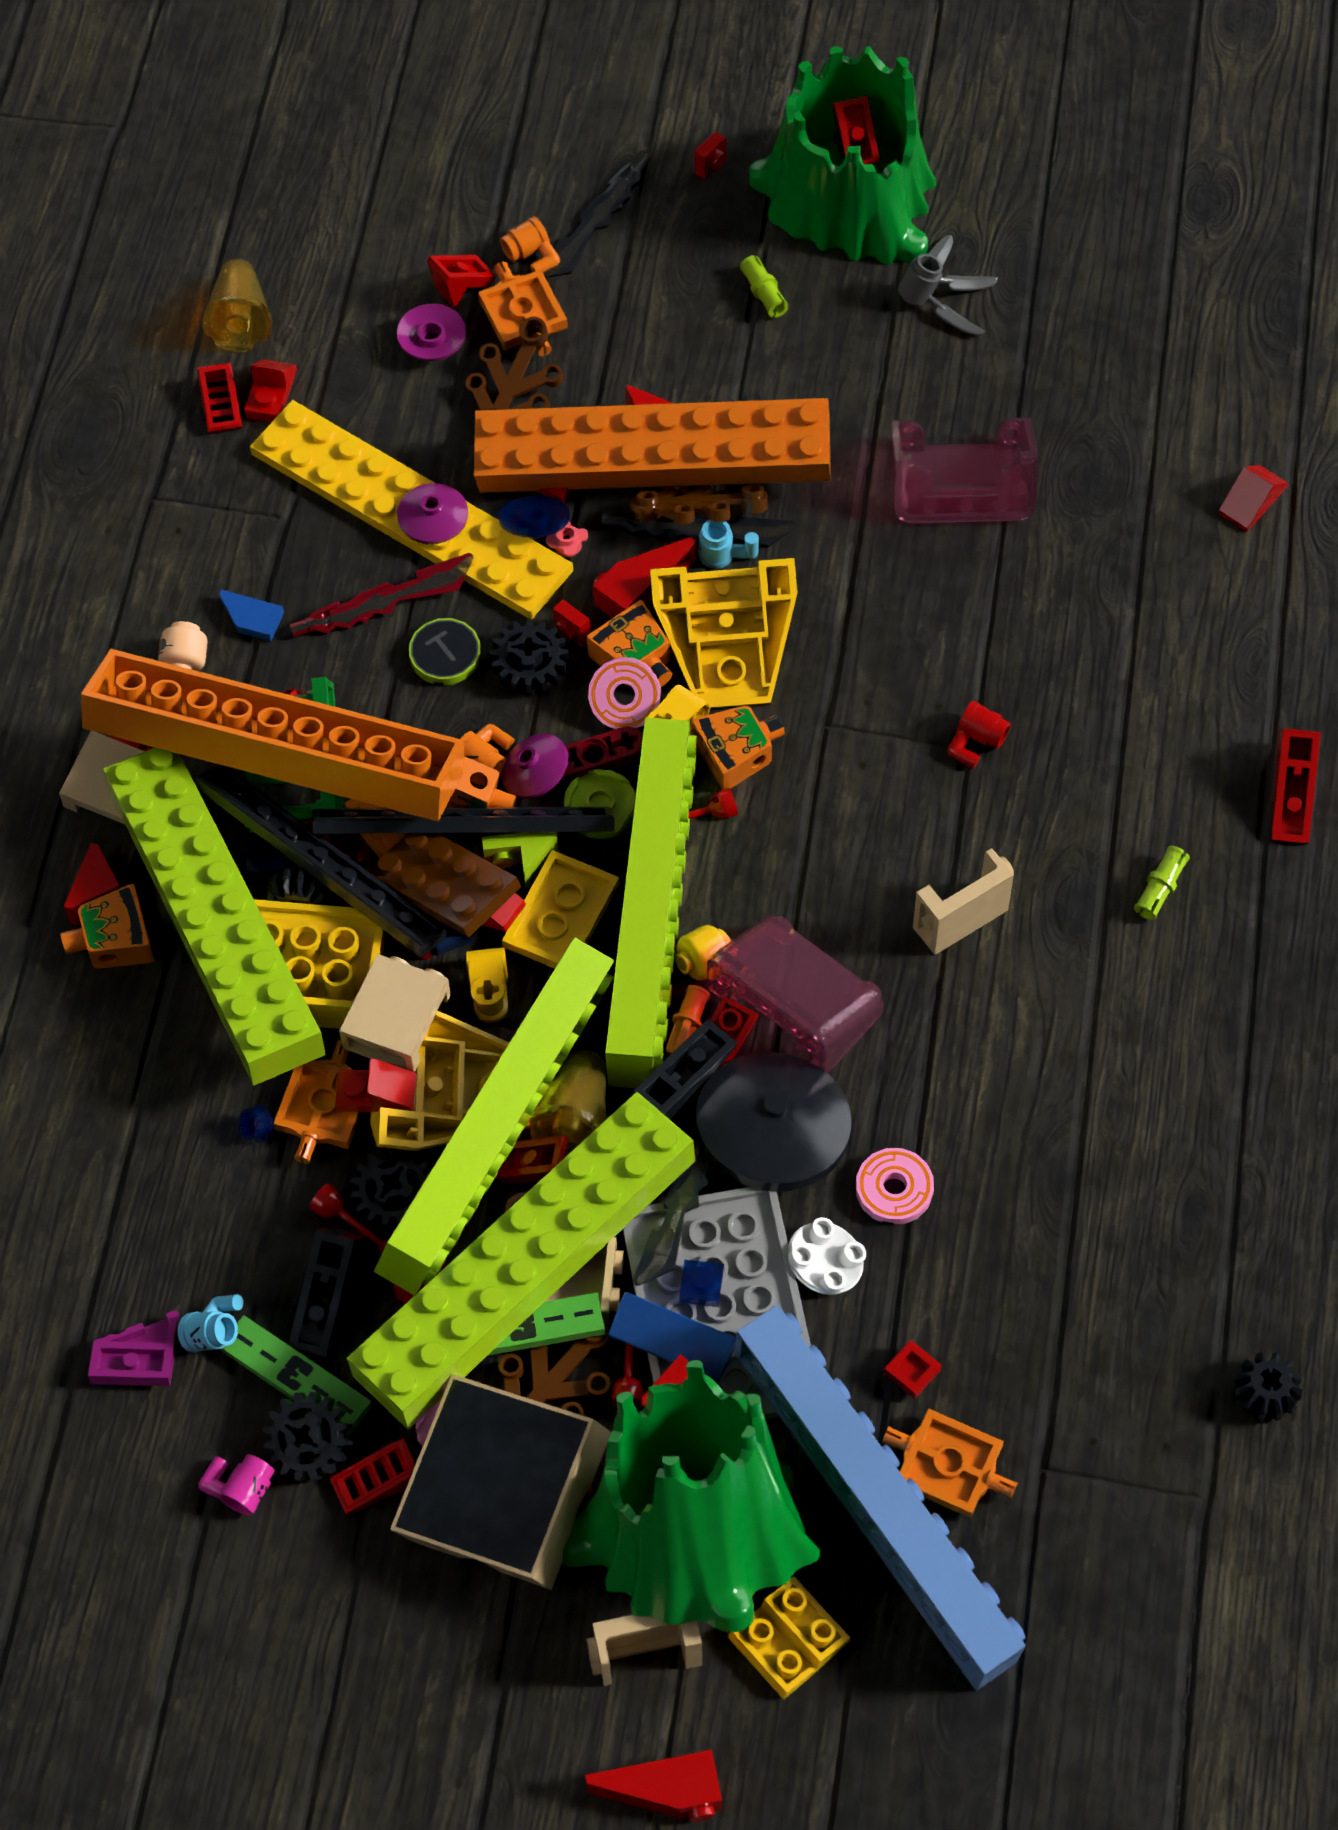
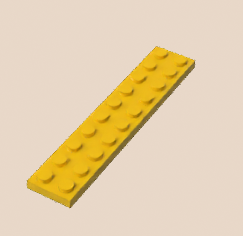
M294 400L284 408L250 446L251 455L435 564L471 553L473 557L466 558L449 572L459 578L467 572L464 581L528 619H533L573 572L572 562L467 501L468 519L465 527L457 536L439 544H424L412 540L399 526L397 518L399 503L413 488L435 482Z

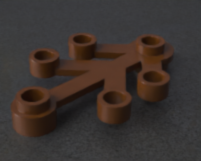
M529 317L520 324L519 334L523 343L508 375H506L502 366V356L498 346L488 343L481 347L479 356L482 363L489 368L499 394L493 405L487 394L488 384L485 377L480 373L470 374L465 384L470 395L475 397L480 410H508L512 400L544 385L554 388L562 384L564 380L562 369L554 363L547 364L541 371L523 378L536 348L544 345L548 339V330L541 318ZM533 333H540L538 337L530 338ZM489 352L496 353V355L491 359L485 358L486 354ZM552 372L558 373L554 379L547 378ZM474 382H482V385L478 388L471 387ZM536 393L527 402L509 409H536L534 405L537 402L545 403L541 408H550V403L546 395Z
M727 484L701 485L693 490L692 486H668L658 492H639L636 497L630 500V509L634 512L636 519L643 521L655 520L664 516L674 520L677 524H690L695 521V513L708 517L713 522H725L731 518L730 504H739L740 510L744 513L758 514L768 509V497L763 486L759 484H749L742 488L741 493L712 494L726 489Z
M603 1321L605 1335H599L595 1338L578 1339L549 1372L547 1347L549 1345L529 1348L531 1350L533 1390L526 1398L541 1403L591 1397L595 1400L605 1399L611 1392L609 1377L602 1372L592 1373L587 1380L564 1382V1380L589 1353L599 1354L609 1347L611 1337H609L610 1328L608 1324ZM506 1354L500 1359L498 1364L500 1375L504 1379L505 1391L521 1396L519 1378L524 1372L522 1360L516 1354ZM508 1363H516L518 1365L517 1370L514 1372H506L504 1367ZM596 1381H602L606 1384L605 1388L601 1391H595L591 1386ZM567 1402L561 1407L563 1410L576 1411L584 1416L582 1406L576 1402Z

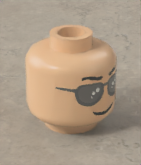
M185 621L174 622L170 627L164 629L161 634L158 660L200 671L205 665L207 637L200 631L199 626L194 623Z

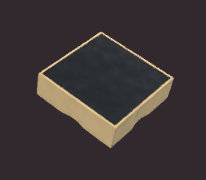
M451 1374L390 1530L409 1541L458 1558H469L484 1562L501 1573L552 1590L563 1561V1549L572 1532L578 1508L592 1485L611 1432L594 1419Z

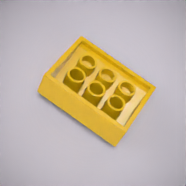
M254 899L318 1027L340 1029L376 955L383 956L385 930L352 907Z

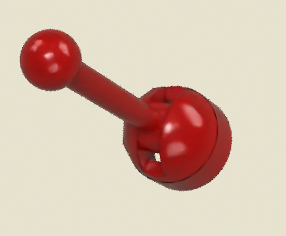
M730 787L714 793L709 800L708 806L690 811L688 818L693 819L708 813L713 814L719 819H729L738 816L737 806Z
M329 1183L324 1185L312 1199L309 1208L323 1218H333L338 1215L377 1245L380 1254H382L389 1240H382L343 1210L344 1200L341 1193Z
M626 1344L624 1377L618 1379L613 1385L611 1404L618 1408L617 1395L621 1392H630L633 1397L634 1406L638 1409L642 1407L644 1391L638 1379L632 1377L634 1347Z

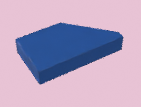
M225 590L220 591L221 602L230 615L238 633L272 641L284 614L283 606Z

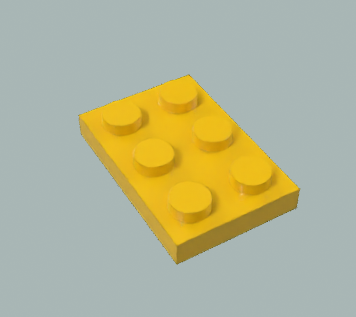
M552 850L524 899L526 906L503 937V947L555 969L574 937L588 944L620 885L619 877Z

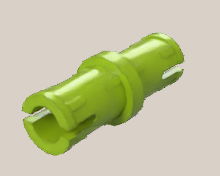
M754 255L745 258L740 264V269L750 282L751 292L755 298L762 301L770 317L774 316L777 318L785 314L789 305L777 288L778 282L774 276L767 273L758 256L754 257Z
M1169 846L1156 871L1150 872L1147 878L1148 885L1138 903L1134 906L1136 913L1143 909L1140 913L1141 917L1155 920L1167 896L1173 894L1176 890V880L1190 859L1188 853H1184L1181 857L1184 852L1183 849Z

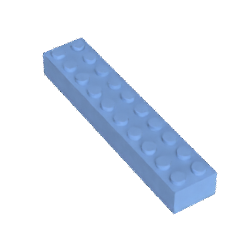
M777 1304L737 1331L735 1356L973 1688L978 1691L1017 1663L1026 1647L1022 1641L1025 1639L1022 1628L1014 1618L1009 1617L1006 1619L997 1606L1000 1600L993 1588L987 1582L982 1584L971 1571L975 1567L969 1555L961 1547L955 1549L947 1538L949 1530L942 1518L937 1513L932 1515L921 1502L924 1500V1495L918 1485L911 1478L907 1481L897 1469L900 1464L894 1452L887 1445L881 1447L873 1436L875 1429L870 1419L864 1412L860 1411L857 1413L848 1401L851 1396L843 1382L839 1378L833 1380L824 1368L827 1364L821 1352L815 1345L809 1347L800 1335L803 1331L797 1319L791 1312L785 1314Z

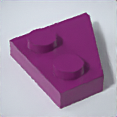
M179 1312L166 1313L167 1319L146 1327L143 1326V1323H139L127 1328L120 1334H110L94 1340L88 1372L90 1384L171 1386L178 1325L180 1322Z

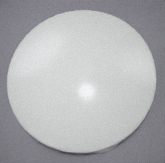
M823 1217L817 1218L813 1223L799 1228L792 1236L788 1245V1261L795 1276L809 1289L827 1295L841 1294L853 1288L861 1278L866 1258L864 1246L856 1242L843 1228L834 1225L831 1220Z

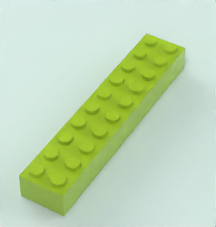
M645 717L605 1052L608 1086L637 1088L664 1062L663 1042L667 1040L668 1031L667 1007H670L672 993L670 981L671 973H674L675 967L674 944L675 940L678 939L679 930L678 906H681L683 884H681L682 873H685L686 867L685 844L689 839L690 819L688 817L689 808L692 809L693 776L695 777L697 765V736L690 735V721Z
M155 747L103 768L111 797L253 1086L325 1056L321 1031L180 754Z
M574 937L389 1239L374 1270L375 1273L414 1296L422 1284L427 1285L437 1276L447 1255L449 1256L465 1225L470 1221L483 1195L488 1191L501 1165L506 1161L519 1135L527 1126L535 1112L534 1110L543 1099L552 1080L561 1069L570 1050L586 1027L592 1013L595 1012L604 997L607 988L614 978L608 974L614 962L613 959Z
M636 1092L349 1355L347 1360L352 1376L407 1429H410L442 1399L451 1374L464 1378L695 1162L694 1140L641 1094Z

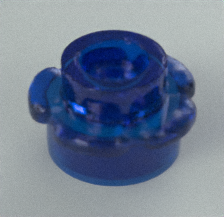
M260 1104L243 1110L238 1119L240 1134L246 1140H255L257 1143L266 1141L268 1134L272 1132L274 1127L273 1117L267 1112L266 1107Z

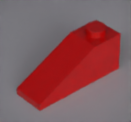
M689 537L617 562L608 572L604 571L599 574L594 581V606L611 618H614L639 600H642L648 608L653 603L650 569L685 566L686 569L690 568L697 561L696 540Z
M1286 728L1279 730L1274 774L1271 840L1309 843L1321 732Z
M712 1750L585 1775L588 1794L675 1818L690 1817L691 1822H701L714 1818L715 1812L722 1811V1797Z

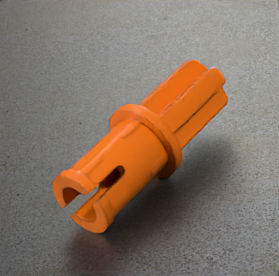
M697 985L687 986L680 1010L672 1017L674 1026L665 1047V1052L668 1055H671L702 1025L700 1019L710 996V993L705 988Z

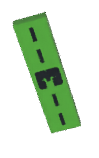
M598 1292L544 1302L488 1356L605 1335Z
M243 1315L237 1323L238 1333L235 1341L231 1345L221 1348L220 1351L292 1400H294V1393L296 1392L305 1393L307 1398L310 1392L321 1393V1401L325 1397L334 1398L335 1404L332 1409L344 1408L346 1414L340 1420L342 1423L352 1424V1429L344 1432V1435L349 1437L372 1407L371 1400Z

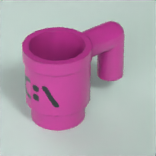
M247 1454L243 1462L237 1464L225 1484L219 1481L229 1464L224 1459L215 1456L199 1481L200 1490L220 1499L234 1511L252 1517L257 1509V1505L271 1484L270 1478L275 1472L274 1469L262 1459Z

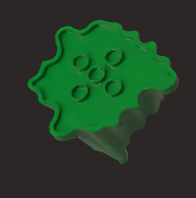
M834 46L830 48L829 58L816 75L812 73V64L810 62L803 61L799 64L798 77L792 94L787 98L774 149L770 156L755 161L749 169L750 186L771 199L768 217L773 224L781 227L795 239L806 238L812 240L821 251H827L834 247L841 248L847 253L851 261H858L863 257L870 256L876 258L882 264L891 265L896 261L911 263L919 255L927 254L928 238L923 231L912 224L911 220L928 213L929 206L923 194L935 188L936 179L928 165L919 133L914 78L908 70L909 62L907 58H896L895 68L890 69L876 56L871 47L866 46L857 58L843 56V49L841 47ZM867 95L881 163L875 165L864 164L860 155V146H847V155L844 161L842 160L833 140V135L838 134L832 108L833 102Z
M692 1360L686 1365L688 1377L681 1384L667 1383L649 1387L646 1405L639 1413L634 1406L633 1397L630 1392H621L617 1395L618 1411L614 1420L613 1431L607 1443L605 1466L600 1485L580 1514L575 1518L572 1532L563 1549L562 1564L569 1567L587 1565L607 1567L609 1570L605 1579L606 1590L609 1592H624L632 1597L630 1608L633 1616L656 1618L668 1625L702 1621L725 1632H739L749 1627L754 1620L753 1594L757 1590L766 1587L785 1585L798 1569L818 1561L820 1549L805 1534L804 1524L791 1497L795 1490L794 1473L790 1466L783 1462H778L761 1407L760 1396L754 1393L745 1395L739 1390L731 1394L724 1393L712 1378L704 1374L703 1363L699 1360Z

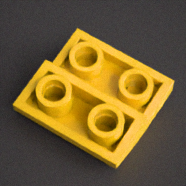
M795 1576L764 1599L762 1606L755 1611L754 1620L749 1627L739 1632H730L728 1635L732 1643L783 1700L814 1675L850 1640L847 1633Z

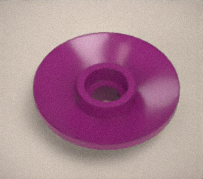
M440 304L420 305L408 311L401 318L397 327V339L402 350L409 356L422 361H438L453 355L462 346L465 339V325L461 316L452 308Z
M428 483L413 488L402 498L398 506L397 518L402 531L412 540L424 544H439L451 540L463 530L468 519V507L464 497L456 489L445 484Z
M551 734L533 735L518 743L507 755L505 765L501 771V779L505 789L520 799L536 798L550 791L558 784L567 769L569 756L566 746L558 737Z

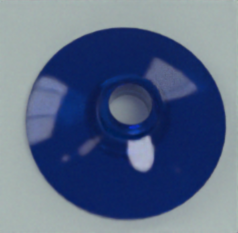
M529 496L513 500L506 504L499 513V523L505 531L516 536L533 539L548 536L562 530L570 519L569 509L564 503L545 496Z

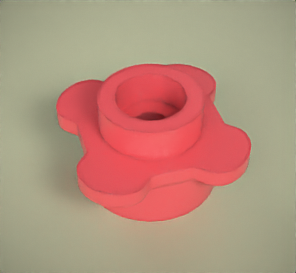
M561 520L557 523L555 532L547 536L546 543L549 548H554L560 556L572 557L580 552L582 542L588 540V532L584 528L578 529L572 526L568 520Z

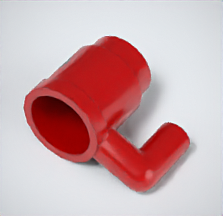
M973 700L960 719L957 732L947 749V753L951 758L974 769L980 760V756L965 748L969 739L971 738L985 746L990 745L999 749L1009 733L1011 723L1004 720L1002 715Z

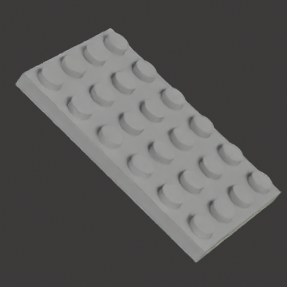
M745 1187L699 1196V1207L686 1212L684 1216L675 1270L651 1280L667 1261L681 1212L694 1197L679 1199V1207L668 1231L655 1251L653 1263L642 1277L638 1279V1286L634 1285L635 1295L735 1337V1339L737 1338L738 1330L778 1304L785 1314L791 1312L797 1319L803 1331L800 1335L810 1347L811 1344L796 1277L788 1261V1241L777 1192ZM663 1203L648 1205L622 1229L632 1280L652 1229L660 1231L668 1211L663 1206ZM734 1350L720 1382L716 1383L727 1394L739 1390L745 1395L753 1393L759 1395L765 1419L779 1417L739 1362ZM647 1353L654 1384L672 1363Z

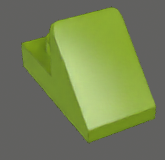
M521 832L482 837L485 860L501 869L510 868L515 864H523L525 888H528L535 881L552 850L559 852L557 832Z

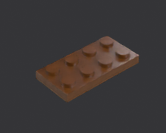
M407 833L368 870L369 873L417 909L468 938L521 888L516 876L438 833Z

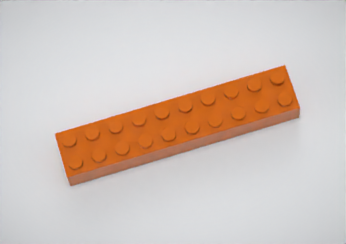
M828 398L475 411L474 477L480 493L541 491L540 488L560 489L567 487L569 490L831 481Z
M114 649L109 650L81 693L83 729L437 822L440 820L463 775L465 740Z

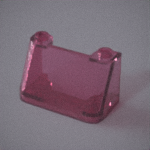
M1011 418L1001 422L996 429L995 444L926 445L925 432L920 424L908 420L891 421L890 441L895 512L899 519L908 523L1020 521L1027 519L1034 513L1037 505L1039 456L1031 418Z
M772 915L765 916L718 949L707 961V989L721 999L728 992H730V998L736 1002L742 997L796 1038V1047L801 1051L806 1047L814 1056L811 1063L817 1065L826 1073H829L883 1014L882 992L874 983L867 980L864 982L797 933L791 923L780 915L776 917Z

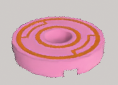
M618 657L606 662L594 673L589 684L588 701L592 712L603 724L613 729L626 726L638 728L644 725L645 717H648L660 704L661 686L655 673L646 663L635 658ZM620 684L630 685L635 691L634 700L628 704L620 703L615 698V688Z
M885 1148L872 1153L861 1164L856 1176V1197L862 1209L874 1220L882 1223L886 1221L893 1222V1225H899L918 1219L928 1209L934 1193L933 1174L928 1164L916 1153L903 1148ZM890 1179H898L905 1184L906 1188L902 1193L891 1194L885 1190L884 1184Z

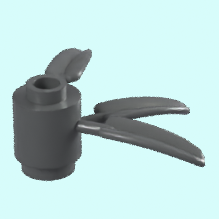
M947 235L928 254H921L918 258L912 260L898 285V291L907 303L911 305H924L930 302L937 308L935 314L951 326L971 335H982L985 333L983 329L971 323L947 305L940 303L932 296L939 283L948 284V288L953 291H974L992 287L998 280L997 277L947 275L942 277L943 264L953 245L952 235Z

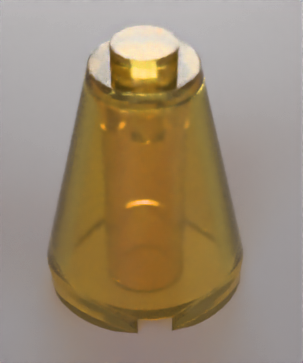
M242 259L230 260L222 266L203 315V330L207 337L209 335L215 340V345L227 351L245 352L254 349V344L260 341L263 344L269 338L272 331V317L254 267Z
M588 1049L575 1051L569 1055L532 1114L529 1124L531 1126L530 1135L532 1139L561 1135L569 1138L566 1149L568 1153H571L606 1121V1063L596 1052Z

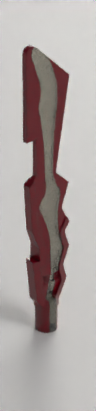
M467 553L417 570L415 573L418 578L396 586L385 582L359 593L349 602L339 605L338 600L311 613L306 619L289 624L295 638L314 631L328 634L336 627L350 629L358 621L366 623L374 614H392L397 601L459 591L473 561V555Z

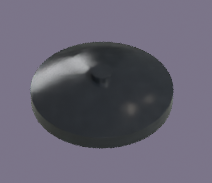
M778 1052L748 1054L735 1058L721 1066L708 1078L702 1087L695 1113L696 1136L708 1160L730 1179L747 1187L764 1191L796 1190L814 1184L827 1176L844 1156L852 1123L850 1107L846 1096L837 1082L828 1073L803 1058Z

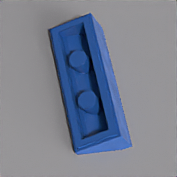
M625 1292L609 1331V1337L671 1363L680 1354L689 1362L699 1360L703 1363L704 1374L718 1383L736 1346L735 1337L628 1292Z

